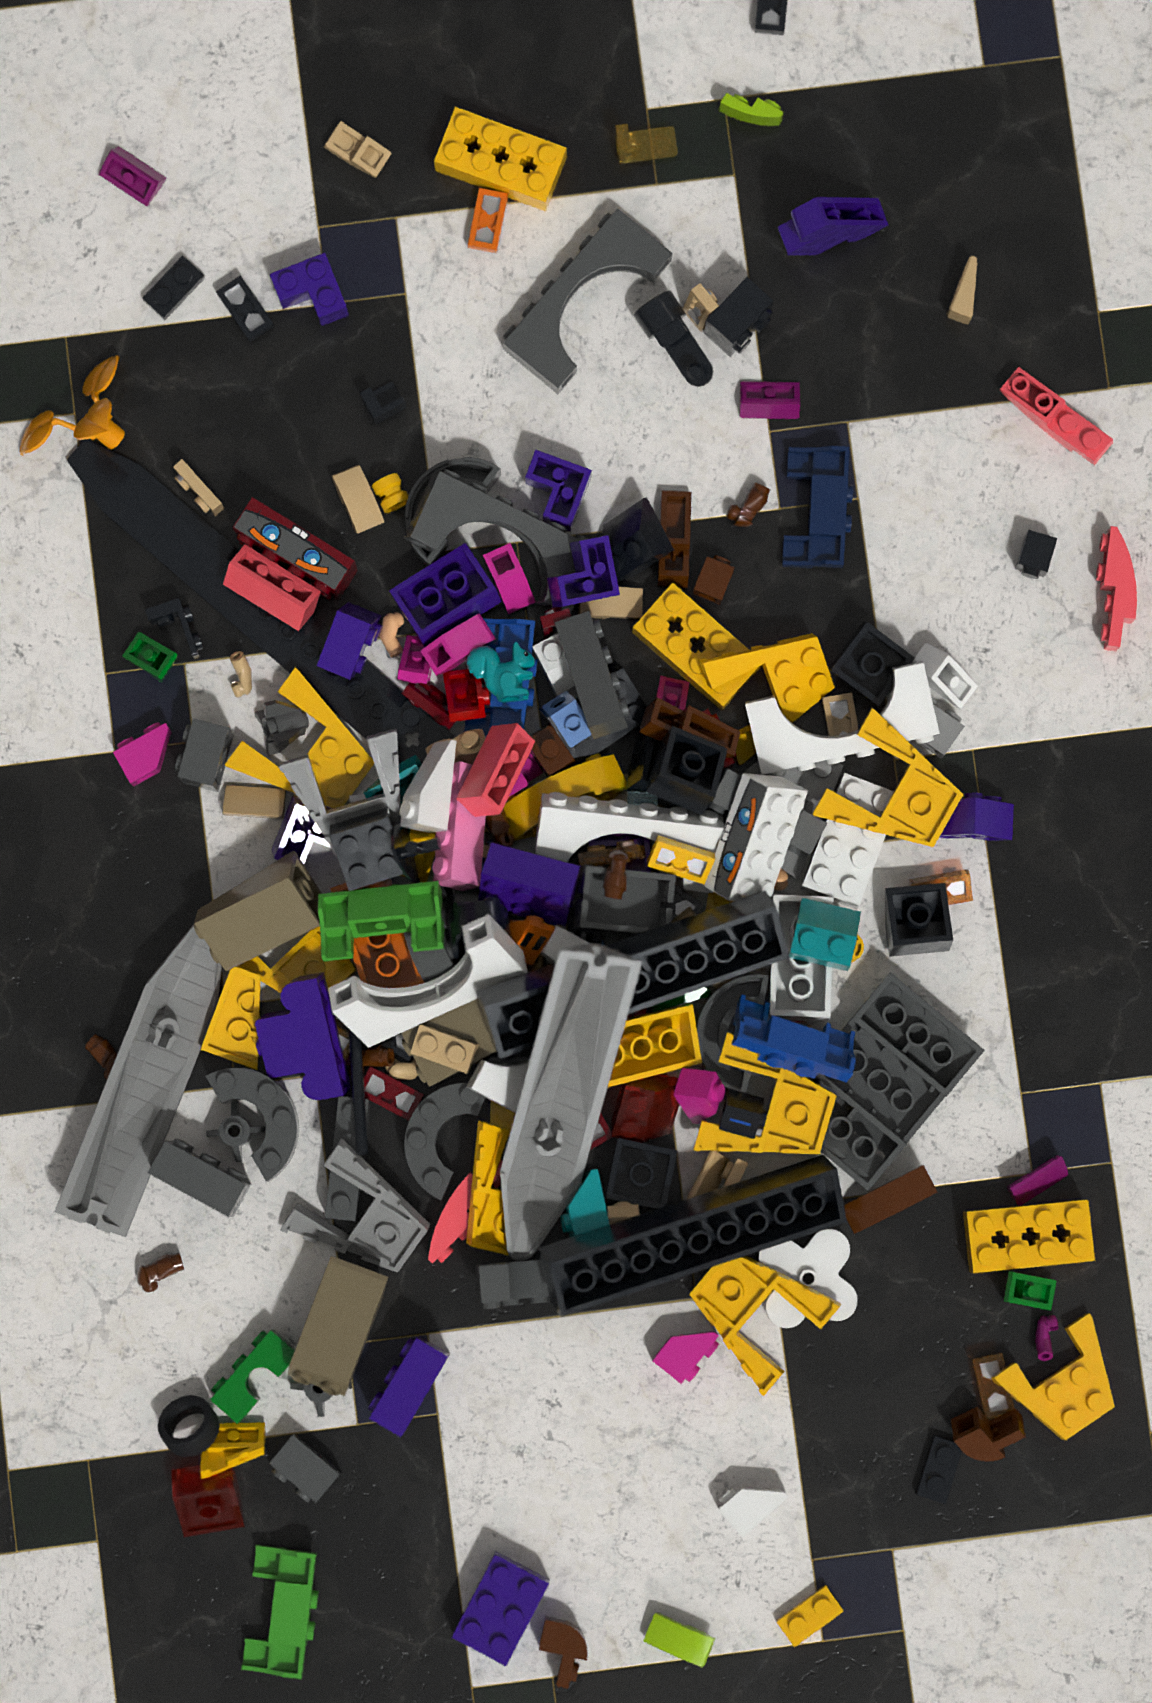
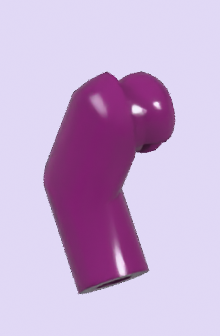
M1053 1314L1049 1316L1043 1315L1038 1319L1035 1342L1038 1359L1041 1361H1048L1053 1357L1049 1331H1057L1059 1328L1057 1317Z

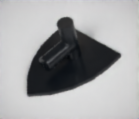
M400 823L395 824L391 835V851L405 877L411 882L419 883L414 856L440 850L439 838H434L422 842L410 841L408 828L400 827Z

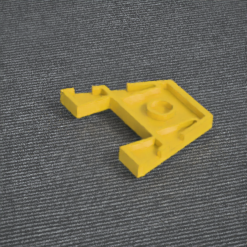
M1090 1313L1084 1314L1064 1328L1079 1351L1080 1356L1035 1387H1031L1016 1362L1011 1363L991 1377L993 1382L1005 1389L1013 1399L1025 1406L1033 1413V1416L1062 1440H1067L1115 1407L1093 1318Z

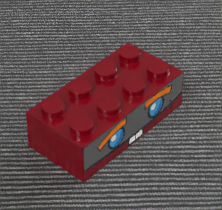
M253 497L233 526L237 535L236 539L240 541L239 545L242 547L247 545L255 551L257 549L271 561L284 566L289 572L305 582H310L313 584L312 586L321 591L320 595L327 600H330L331 597L340 600L358 571L355 560Z

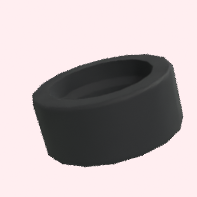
M188 1395L179 1397L163 1409L158 1419L157 1430L160 1438L170 1451L178 1456L189 1457L202 1453L214 1443L219 1433L220 1422L206 1400L199 1396ZM193 1414L204 1415V1420L195 1433L184 1438H175L173 1436L176 1426L184 1418Z

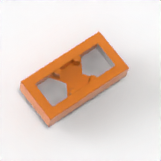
M479 188L468 248L497 253L508 193Z

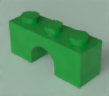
M274 1329L268 1333L263 1330L251 1343L255 1349L248 1357L243 1353L231 1366L235 1371L228 1380L222 1377L211 1389L214 1396L210 1400L236 1424L240 1423L260 1400L249 1388L248 1379L251 1372L256 1368H266L277 1377H280L290 1365L296 1348Z

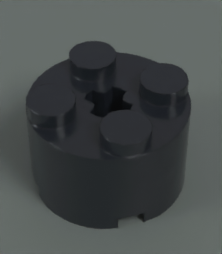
M487 897L484 900L472 902L458 901L452 905V911L448 916V928L452 955L459 960V956L463 957L466 952L462 926L488 914L512 938L508 910L501 904L499 898Z

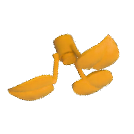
M115 355L104 360L87 376L83 385V394L86 396L91 395L95 404L91 406L88 413L85 414L77 425L59 418H53L54 412L51 410L42 412L27 426L20 444V455L23 456L25 453H30L42 446L50 436L55 425H61L73 430L74 437L77 440L97 439L109 449H114L124 438L125 431L111 420L113 417L111 415L112 403L108 398L99 400V392L104 391L114 378L120 356Z

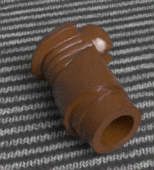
M754 482L741 508L737 505H731L726 514L727 518L733 520V525L738 527L753 525L751 521L768 502L770 489Z
M504 808L500 815L486 816L485 824L488 831L492 834V843L512 847L514 837L508 831L510 826Z
M613 850L608 854L609 867L606 869L603 883L604 897L622 900L623 893L627 891V873L625 869L627 862H630V858L626 852Z
M95 1034L87 1042L85 1049L90 1052L102 1067L107 1069L103 1073L104 1078L107 1080L118 1053L115 1052L108 1039L101 1038Z
M378 1045L362 1050L363 1074L365 1073L364 1066L391 1067L394 1063V1051L392 1048ZM349 1052L346 1058L345 1065H349L348 1074L351 1076V1061Z
M180 1252L175 1254L166 1253L155 1262L146 1266L141 1264L138 1269L137 1282L145 1292L149 1293L157 1290L158 1280H163L179 1271L185 1270Z

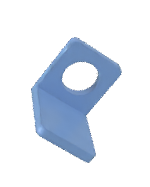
M564 691L542 706L569 747H574L592 735L584 712L576 699L568 691ZM564 701L561 705L553 708L556 704Z

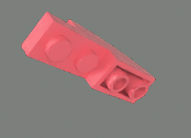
M1020 367L1015 370L1000 388V391L1037 426L1070 452L1074 450L1093 465L1099 461L1113 444V439L1068 407L1063 398Z
M1111 526L1107 534H1102L1099 550L1104 552L1103 563H1098L1096 581H1100L1099 590L1111 591V594H1106L1104 612L1109 613L1107 624L1103 623L1101 628L1100 641L1105 642L1104 650L1117 651L1121 645L1123 623L1132 624L1136 620L1137 588L1134 568L1126 543L1119 529Z
M501 1159L492 1183L495 1188L501 1185L500 1169L503 1162ZM471 1172L456 1188L439 1217L428 1260L432 1264L436 1260L442 1263L454 1251L450 1246L458 1237L462 1241L467 1238L468 1210L470 1208L473 1177Z

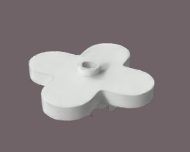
M833 1229L821 1230L810 1239L804 1248H801L791 1240L759 1251L758 1260L760 1263L840 1302L842 1305L829 1320L842 1321L854 1313L857 1307V1294L854 1288L838 1274L850 1255L849 1242L841 1232ZM805 1273H811L814 1276V1281L809 1285L805 1284L802 1280ZM774 1289L766 1300L765 1309L768 1318L773 1324L781 1328L795 1327L806 1317Z

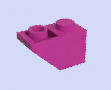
M510 543L483 555L485 566L508 615L536 603L523 569Z
M479 613L444 633L420 651L435 675L438 676L453 670L467 660L469 653L479 646H486L496 638Z
M157 722L143 730L145 733L143 736L135 740L133 737L123 740L117 745L118 749L113 752L133 787L160 772L172 733L166 723L160 725Z
M714 1331L670 1336L652 1361L680 1384L685 1379L691 1382L701 1369L697 1365L704 1355L709 1358L719 1346V1343L715 1341L719 1335Z

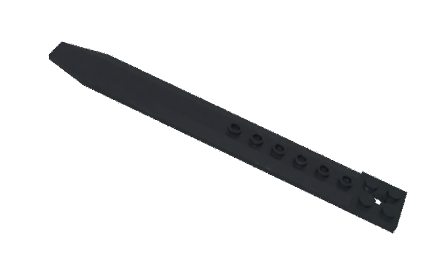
M85 439L67 459V462L103 513L288 673L291 674L294 668H297L330 709L366 740L368 736L396 728L398 762L401 763L417 755L421 763H423L427 756L425 749L429 745L443 739L455 738L444 726L438 724L430 714L411 704L409 699L402 694L403 691L367 660L361 674L356 673L350 680L318 667L317 663L330 628L312 614L303 627L297 631L224 586L223 582L229 562L239 550L141 465L89 439ZM417 732L420 735L418 737L420 745L417 747L415 745L406 746V734L410 733L413 735Z

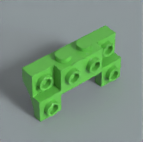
M439 881L405 885L393 884L387 887H366L359 890L318 894L321 957L323 962L354 958V938L411 932V946L414 952L444 949L442 890Z
M256 1545L252 1577L268 1578L276 1581L269 1640L245 1638L242 1670L302 1679L307 1641L313 1640L315 1622L310 1621L311 1609H317L319 1591L313 1590L316 1552Z

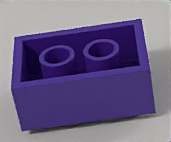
M466 543L389 590L397 607L424 648L454 627L479 613L480 615L502 602L497 589Z
M491 842L481 873L478 901L484 900L487 897H497L508 911L520 917L537 916L543 918L547 924L566 926L576 893L580 866Z
M418 1336L415 1341L408 1339L399 1355L404 1358L400 1367L394 1365L384 1380V1383L388 1385L384 1394L378 1392L368 1407V1410L373 1412L369 1419L402 1437L450 1354L421 1336Z
M495 1551L453 1631L452 1638L507 1666L549 1585L550 1579Z

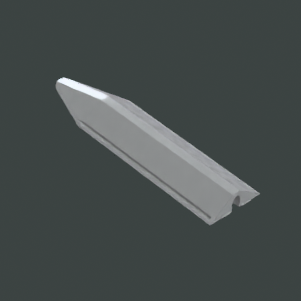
M194 924L144 987L54 1211L55 1213L67 1216L68 1219L79 1223L87 1222L95 1226L96 1229L108 1233L112 1232L126 1237L150 1178L148 1171L164 1143L219 1001L222 965L213 960L209 950L210 947L204 939L198 937Z
M587 943L561 949L558 954L500 1169L506 1248L509 1256L516 1261H525L535 1254L582 1184V1177L641 970L642 961L603 945Z

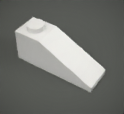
M558 633L532 646L533 654L538 659V663L556 697L575 686Z
M455 740L433 744L403 796V802L400 807V827L426 833L448 830L456 750Z

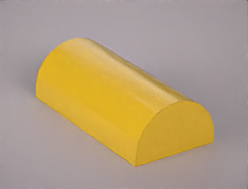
M687 1003L627 1018L608 1087L701 1064L702 1059L693 1004Z

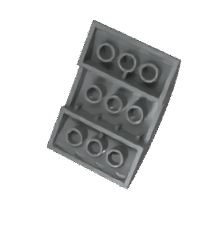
M891 972L841 1030L848 1034L851 1030L855 1031L853 1052L856 1060L853 1075L846 1083L819 1073L814 1079L807 1077L837 1095L821 1152L867 1191L870 1190L922 1124L985 1051Z

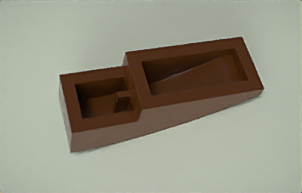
M662 490L660 523L674 551L659 560V587H669L674 583L677 587L688 588L692 492Z
M656 698L645 708L639 730L640 733L661 741L669 729L675 726L727 748L725 758H733L735 756L741 731L689 705L684 710H681Z
M920 1165L845 1204L846 1219L851 1230L856 1234L926 1199L938 1191L924 1165Z

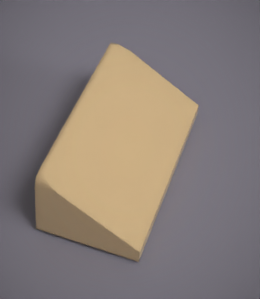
M226 785L222 814L225 816L284 819L286 790Z
M710 1151L686 1199L714 1191L715 1188L718 1189L723 1179L721 1178L722 1172L730 1159L716 1151Z

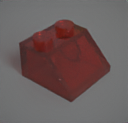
M658 1074L621 1084L612 1117V1137L642 1143L671 1134L679 1103L673 1095L678 1078Z
M201 1465L171 1470L173 1501L184 1537L244 1527L242 1505L234 1467L207 1478H201Z

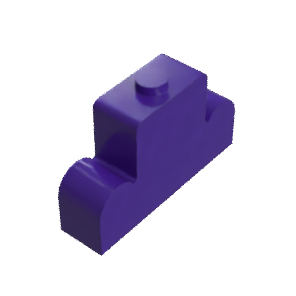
M815 197L790 212L792 219L777 228L787 255H818L845 240L847 242H854L868 237L887 227L888 222L879 198Z
M321 972L299 976L282 989L281 1002L286 1009L265 1013L255 1022L258 1035L256 1040L257 1052L259 1056H263L266 1073L269 1078L304 1073L305 1076L302 1079L301 1088L308 1098L323 1100L344 1096L351 1089L334 1013L331 1009L325 974Z

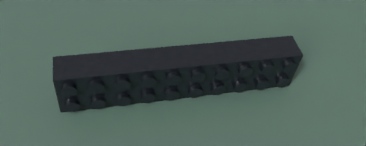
M766 890L605 946L642 961L628 1014L789 958L776 905ZM556 963L476 990L491 1042L500 1059L534 1047Z
M823 1154L538 1249L550 1302L559 1315L564 1317L845 1223L847 1219L837 1168Z

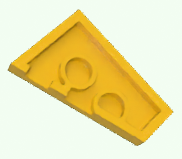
M241 966L230 969L200 1050L258 1070V1052L256 1047L258 1035L255 1022L260 1018V973Z

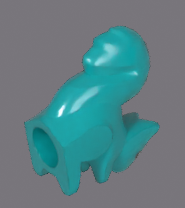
M517 642L513 643L512 661L501 663L498 653L489 646H479L469 653L466 664L468 665L469 672L476 679L483 678L487 689L497 697L499 702L507 703L528 700L529 690L523 688L522 681L532 679L533 672L526 670L534 666L535 659L529 652L520 648Z

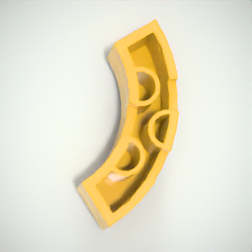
M600 754L592 755L584 763L563 770L525 791L521 790L509 796L508 802L505 803L504 811L510 826L508 831L513 835L514 841L536 836L542 793L559 792L569 797L591 796L597 800L610 801L626 789L627 781L614 754L601 757Z

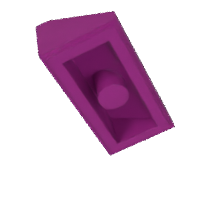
M120 146L110 150L98 175L146 207L149 206L167 179L164 175Z
M740 382V418H799L800 382Z
M1056 1155L1008 1185L1006 1189L1015 1203L1021 1206L1067 1177L1068 1170L1062 1156Z

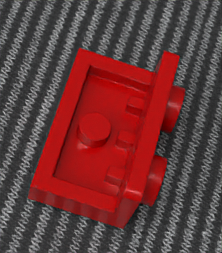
M468 669L443 673L450 722L486 718L485 705H490V697L487 687H482V684H485L484 679H476Z

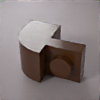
M975 1407L951 1419L954 1442L967 1456L979 1461H996L1005 1458L1004 1448L1026 1437L1023 1417L1017 1409L989 1421L981 1410Z
M545 1616L539 1650L562 1655L556 1686L568 1689L569 1682H576L579 1663L574 1662L575 1658L587 1661L586 1639L580 1629L571 1622Z

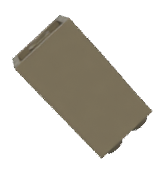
M294 850L198 909L194 929L198 937L204 939L210 947L209 950L213 960L216 963H220L225 971H228L319 927L318 894H322V892Z
M478 998L422 1023L479 1044L472 1066L479 1063L480 1060H485L497 1053L491 1042ZM419 1025L401 1033L404 1038L402 1045L409 1056L413 1055L410 1052ZM413 1055L418 1065L416 1072L423 1083L427 1082L429 1087L437 1085L461 1072Z
M330 1256L290 1362L288 1376H291L297 1383L303 1385L313 1384L321 1387L322 1391L327 1394L345 1396L381 1305L388 1277Z

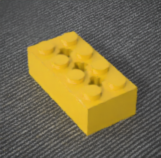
M455 107L434 160L435 171L483 189L508 193V198L546 212L567 158V148ZM478 146V150L474 149V153L468 152V147ZM505 156L507 161L502 159V163H497L496 157ZM532 166L533 170L530 169V173H525L523 167Z
M674 583L665 590L632 629V633L721 711L762 666L760 665L711 689L706 683L699 659H712L720 657V654L732 651L738 653L749 649ZM679 622L681 624V632L678 633L675 630L674 633H671L669 631V623ZM691 642H702V649L704 651L702 653L699 650L696 653L691 651Z
M1088 1200L963 1212L970 1273L1095 1261ZM1059 1224L1060 1228L1065 1229L1066 1233L1065 1236H1062L1063 1240L1060 1242L1058 1237H1053L1052 1231L1057 1230L1056 1226ZM1029 1227L1030 1231L1035 1233V1240H1032L1030 1245L1027 1240H1022V1233H1027L1026 1228ZM996 1231H999L1000 1235L1005 1236V1243H1002L1000 1248L991 1241L992 1236H996Z

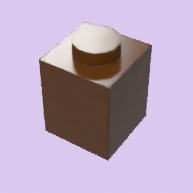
M714 555L713 558L707 556L694 587L693 595L721 605L735 567L730 566L731 561Z

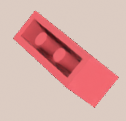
M244 545L229 562L223 582L224 586L297 631L303 627L314 613L321 593L314 586L247 545Z
M518 723L491 726L456 799L474 817L500 815L533 748L535 740Z

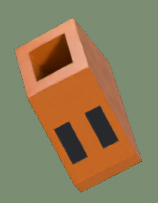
M526 916L525 920H509L512 940L523 950L526 966L533 965L553 934L555 926L543 923L544 919L537 916Z

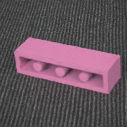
M461 761L454 763L448 830L436 832L435 838L440 840L441 849L435 851L433 881H439L440 886L466 891L480 887L486 816L474 817L456 799L472 767L471 764Z

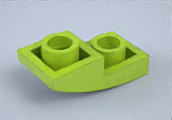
M727 92L720 102L719 109L720 112L740 121L765 126H779L784 113L780 110V106L772 100L765 99L764 101L757 98L751 107L749 102L742 96L737 94L732 96Z
M657 1612L654 1613L643 1641L682 1660L704 1667L716 1638L690 1625L685 1626Z

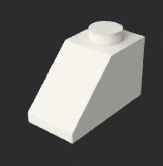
M925 643L912 663L923 661L929 687L961 710L978 685L949 654Z
M739 1487L735 1491L733 1488H730L718 1499L721 1504L717 1508L743 1538L789 1496L784 1490Z

